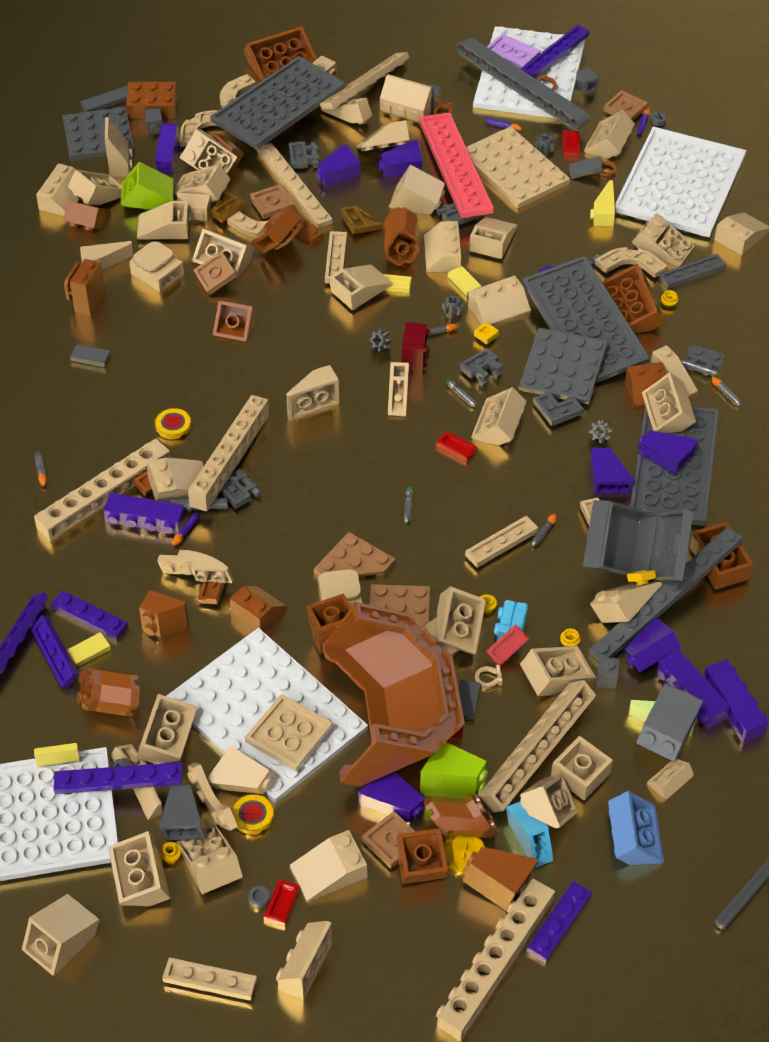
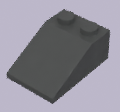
M665 683L642 727L636 744L667 759L676 761L683 752L704 700Z

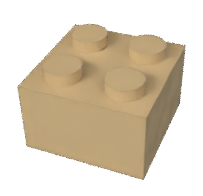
M579 736L553 762L551 776L562 772L569 790L585 800L611 774L613 760Z

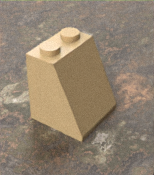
M409 165L395 188L389 207L393 209L396 207H406L412 212L431 215L434 209L437 210L441 204L439 199L441 200L445 193V190H443L445 183Z
M66 894L29 917L22 950L54 976L95 936L99 919L69 894Z

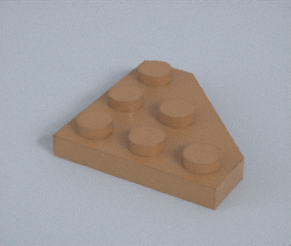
M348 532L314 568V574L319 576L324 572L351 569L357 571L359 579H363L368 575L379 577L384 576L395 565L396 559Z

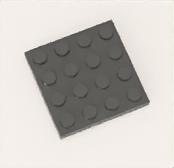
M126 107L62 115L70 161L107 156L105 117L110 118L128 141L129 149H132L134 153Z
M538 328L519 384V391L539 395L550 392L554 398L564 400L575 398L579 403L589 404L606 353L608 341Z

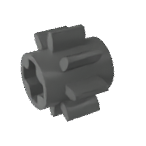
M542 134L540 137H537L535 148H539V152L542 154H548L554 151L556 140L552 139L550 134Z
M452 295L446 297V302H442V309H444V314H447L449 317H456L460 315V311H464V304L461 298L459 299V297Z
M384 329L372 332L373 336L369 339L373 344L372 348H378V351H384V348L390 349L389 345L393 341L389 336L390 332L384 333Z
M600 419L598 425L592 423L593 429L589 431L594 436L592 440L599 439V442L602 443L604 442V437L607 440L611 439L609 433L613 429L609 427L610 422L604 424L603 420ZM598 429L604 430V433L598 432Z

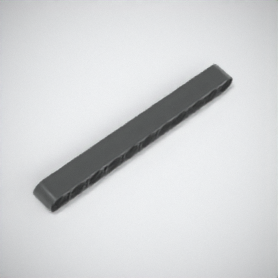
M469 37L457 44V51L462 57L572 130L576 131L589 123V115L584 110L474 38Z

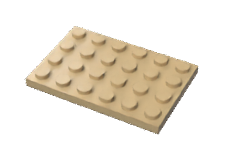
M511 126L466 147L477 172L517 209L570 184V178Z

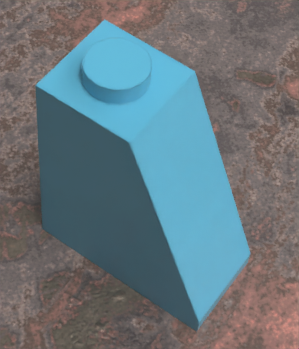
M521 802L506 807L509 826L526 856L538 860L535 868L554 861L549 829L546 823L529 816L527 811L523 809Z

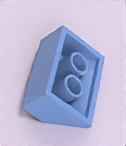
M629 791L609 800L611 833L614 840L616 858L629 865L663 863L664 859L655 805Z

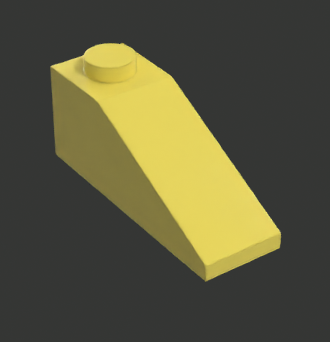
M609 180L595 200L594 208L590 209V219H593V226H614L613 180Z

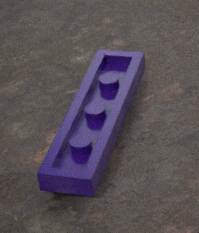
M63 590L51 603L52 609L116 641L128 628L126 621Z
M42 615L31 628V631L61 687L68 688L78 677L79 673L49 617Z
M573 881L528 945L527 952L546 963L591 898L592 891Z

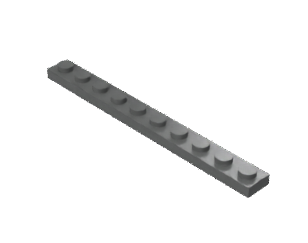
M727 527L685 564L683 581L665 582L629 622H619L589 649V654L597 661L599 656L613 658L655 618H658L743 542V537L730 527Z

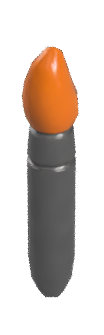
M447 324L446 326L431 328L429 336L451 332L458 326L456 324Z
M712 376V383L732 403L740 406L739 398L722 383V380Z
M37 451L34 456L38 479L45 486L47 477L45 475L41 453Z
M552 514L548 517L547 522L533 538L532 547L537 546L551 526L555 524L557 514Z

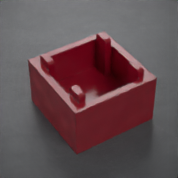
M406 322L401 363H409V373L423 374V369H427V363H424L425 356L430 351L427 345V336L430 335V329H427V324Z

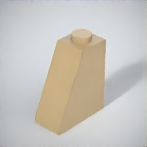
M230 746L207 778V781L215 789L264 794L266 790L272 787L275 776L270 770Z

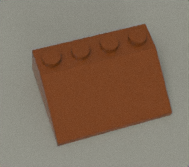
M302 26L247 43L243 52L249 66L260 81L298 56L311 63L317 60Z
M638 264L602 282L634 334L649 332L665 324L648 281Z

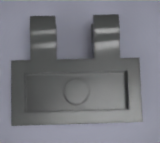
M488 348L459 364L461 371L470 378L476 376L481 385L489 382L486 379L489 374L485 371L488 368L495 377L502 375L499 369L503 366L498 362V356Z

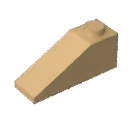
M367 98L349 99L346 103L338 105V108L332 111L321 109L349 123L364 124L372 116Z
M131 241L80 247L82 262L84 259L100 262L102 271L133 256Z
M667 345L652 352L651 363L662 362L666 374L670 372L684 382L688 398L698 393L679 357Z
M391 362L388 416L406 417L409 363Z

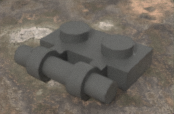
M305 141L289 143L292 169L308 168V163H311L314 168H318L320 163L319 148L315 142L307 146Z
M455 203L442 205L441 208L436 210L438 215H442L444 221H458V226L479 218V216L461 218Z
M691 344L682 364L690 371L696 370L702 372L705 376L711 375L716 377L725 360V354Z
M240 469L235 471V477L230 474L220 491L235 509L251 501V495L254 494L256 498L262 495L259 486L249 479L250 477L246 472H242Z

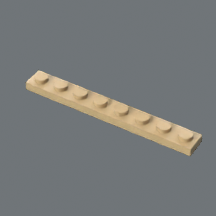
M408 52L395 53L345 86L343 90L321 102V109H329V111L337 109L338 105L346 103L347 99L355 97L359 91L367 89L368 85L376 83L377 79L385 77L386 73L395 70V67L403 65L404 61L409 58Z
M272 143L265 144L257 149L259 156L317 228L320 229L333 224L331 216Z

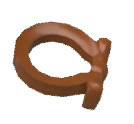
M543 74L537 79L540 82L548 81L552 83L553 87L551 89L553 91L556 90V81L548 77L547 74Z
M437 101L433 115H436L437 111L441 108H446L452 116V103L445 104Z
M603 161V166L608 165L613 168V171L595 173V175L600 174L604 177H611L616 174L617 167L612 162Z

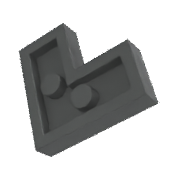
M550 392L533 397V403L551 426L583 414L584 409L575 398L558 403Z

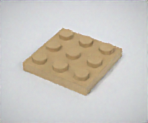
M281 694L245 736V742L297 772L333 728V723Z

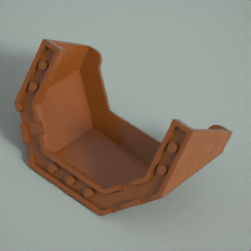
M356 602L322 644L326 659L336 663L365 694L372 744L352 765L346 764L340 769V781L343 784L362 786L431 756L465 724L453 656L447 649L443 651L436 644L438 640L426 629L422 630L415 623L417 620L411 614Z

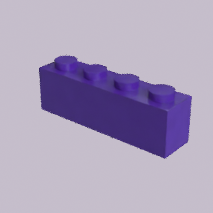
M114 493L109 494L103 510L105 522L143 528L150 531L155 530L168 534H178L185 519L184 505Z
M679 650L659 660L657 673L661 680H665L667 684L704 700L697 716L700 723L710 729L728 718L731 706Z
M728 660L706 667L703 677L731 706L728 719L742 741L745 742L764 735L769 723L768 718L759 709L756 699L749 694L745 682L740 680L735 667L731 666Z

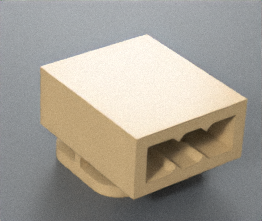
M154 241L136 252L132 260L129 261L131 274L158 292H162L184 275L183 262L174 257L172 250L160 242Z
M351 569L330 571L318 576L320 601L344 593L351 607L356 602L362 603L357 571Z

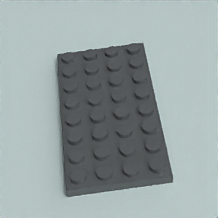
M298 56L212 114L210 121L253 148L259 149L320 106L321 102L343 90L345 82Z
M585 256L522 279V284L550 330L608 341L596 383L625 372L628 366L649 363L650 357Z
M646 405L640 438L643 435L646 436L650 430L653 431ZM691 406L696 422L682 432L667 434L697 439L699 442L696 454L676 475L638 454L630 507L655 514L683 509L694 511L692 524L705 526L719 410Z

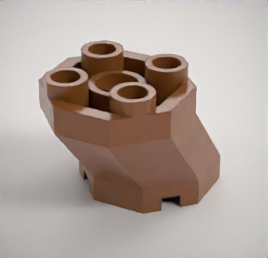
M396 207L390 211L384 220V248L386 258L397 266H402L404 263H412L420 251L418 246L419 226L417 215L406 207Z
M87 667L85 671L80 672L81 691L77 694V702L82 704L83 709L122 716L134 715L132 709H137L140 687L135 685L134 681L138 680V675Z
M470 794L464 799L430 796L424 800L427 811L431 809L433 812L431 813L432 820L438 828H441L442 834L448 840L455 836L491 838L497 834L496 830L499 828L495 823L496 820L490 811H486L483 806L484 803L478 794L474 796Z

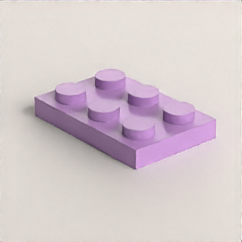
M501 34L487 46L520 69L541 52V50L505 34Z

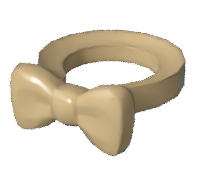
M496 665V668L485 666L478 669L475 673V682L481 683L480 687L484 689L493 688L497 684L502 686L500 665ZM488 671L496 674L497 678L490 683H484L479 679L481 673Z

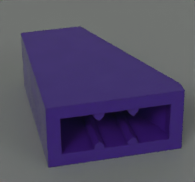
M162 123L155 159L156 170L166 175H173L180 153L178 124Z
M413 140L381 154V161H378L379 171L383 173V177L404 175L409 165L422 171V157L418 140Z
M344 144L318 164L317 179L319 182H322L324 187L358 177L360 176V162L349 147Z
M650 430L646 436L643 435L640 438L638 454L676 475L696 454L699 441L693 438Z
M591 448L590 465L594 495L632 494L634 480L611 448Z
M655 618L625 648L628 655L625 658L631 668L635 667L641 672L680 649L681 646L674 631L659 618Z
M395 771L371 781L358 792L359 804L361 806L387 815L395 811L407 822H411L414 818H419L425 811V798Z

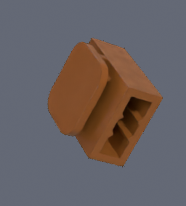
M288 205L273 214L251 242L262 253L272 248L275 251L287 245L302 228L303 225L301 223L296 224L301 216L294 208Z
M84 259L82 263L76 262L67 275L64 283L66 299L73 301L75 312L91 316L103 298L105 287L100 262Z

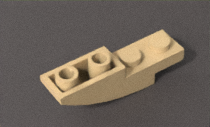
M179 550L177 556L159 555L157 560L163 573L194 575L196 581L233 583L230 570L224 563L200 552Z

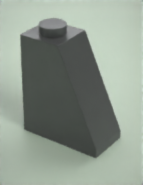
M191 785L170 786L159 829L166 841L207 838L198 799Z

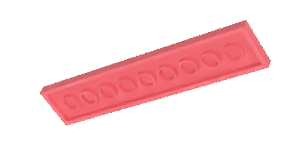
M443 113L419 117L420 126L460 217L469 218L492 214L494 207L451 114Z

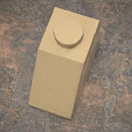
M177 192L178 201H188L189 218L191 220L208 221L211 211L210 195Z

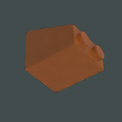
M344 593L306 606L313 641L320 654L323 653L322 644L352 608Z
M481 847L478 853L473 852L467 860V865L463 869L465 876L462 881L507 911L511 902L519 894L522 886L530 878L538 860L532 857Z

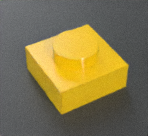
M485 322L474 330V336L488 344L499 336V330Z
M640 570L628 573V582H636L637 585L648 584V580L656 578L655 570Z

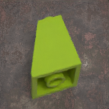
M138 162L122 182L121 205L151 210L174 201L173 178Z
M445 742L430 756L421 770L420 794L423 796L462 799L470 794L473 796L479 794L487 784L485 781L488 774L486 770L487 761Z

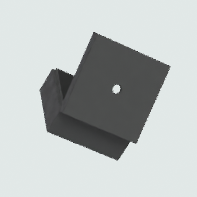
M593 500L583 567L628 578V573L640 570H655L656 578L648 581H683L694 511L683 509L655 514L612 501Z

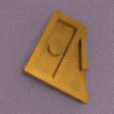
M225 190L223 198L219 199L211 209V217L224 222L238 211L245 209L247 203L245 200Z
M357 206L340 209L341 216L353 234L382 230L383 228L381 221L376 223L372 220L370 214L363 212Z

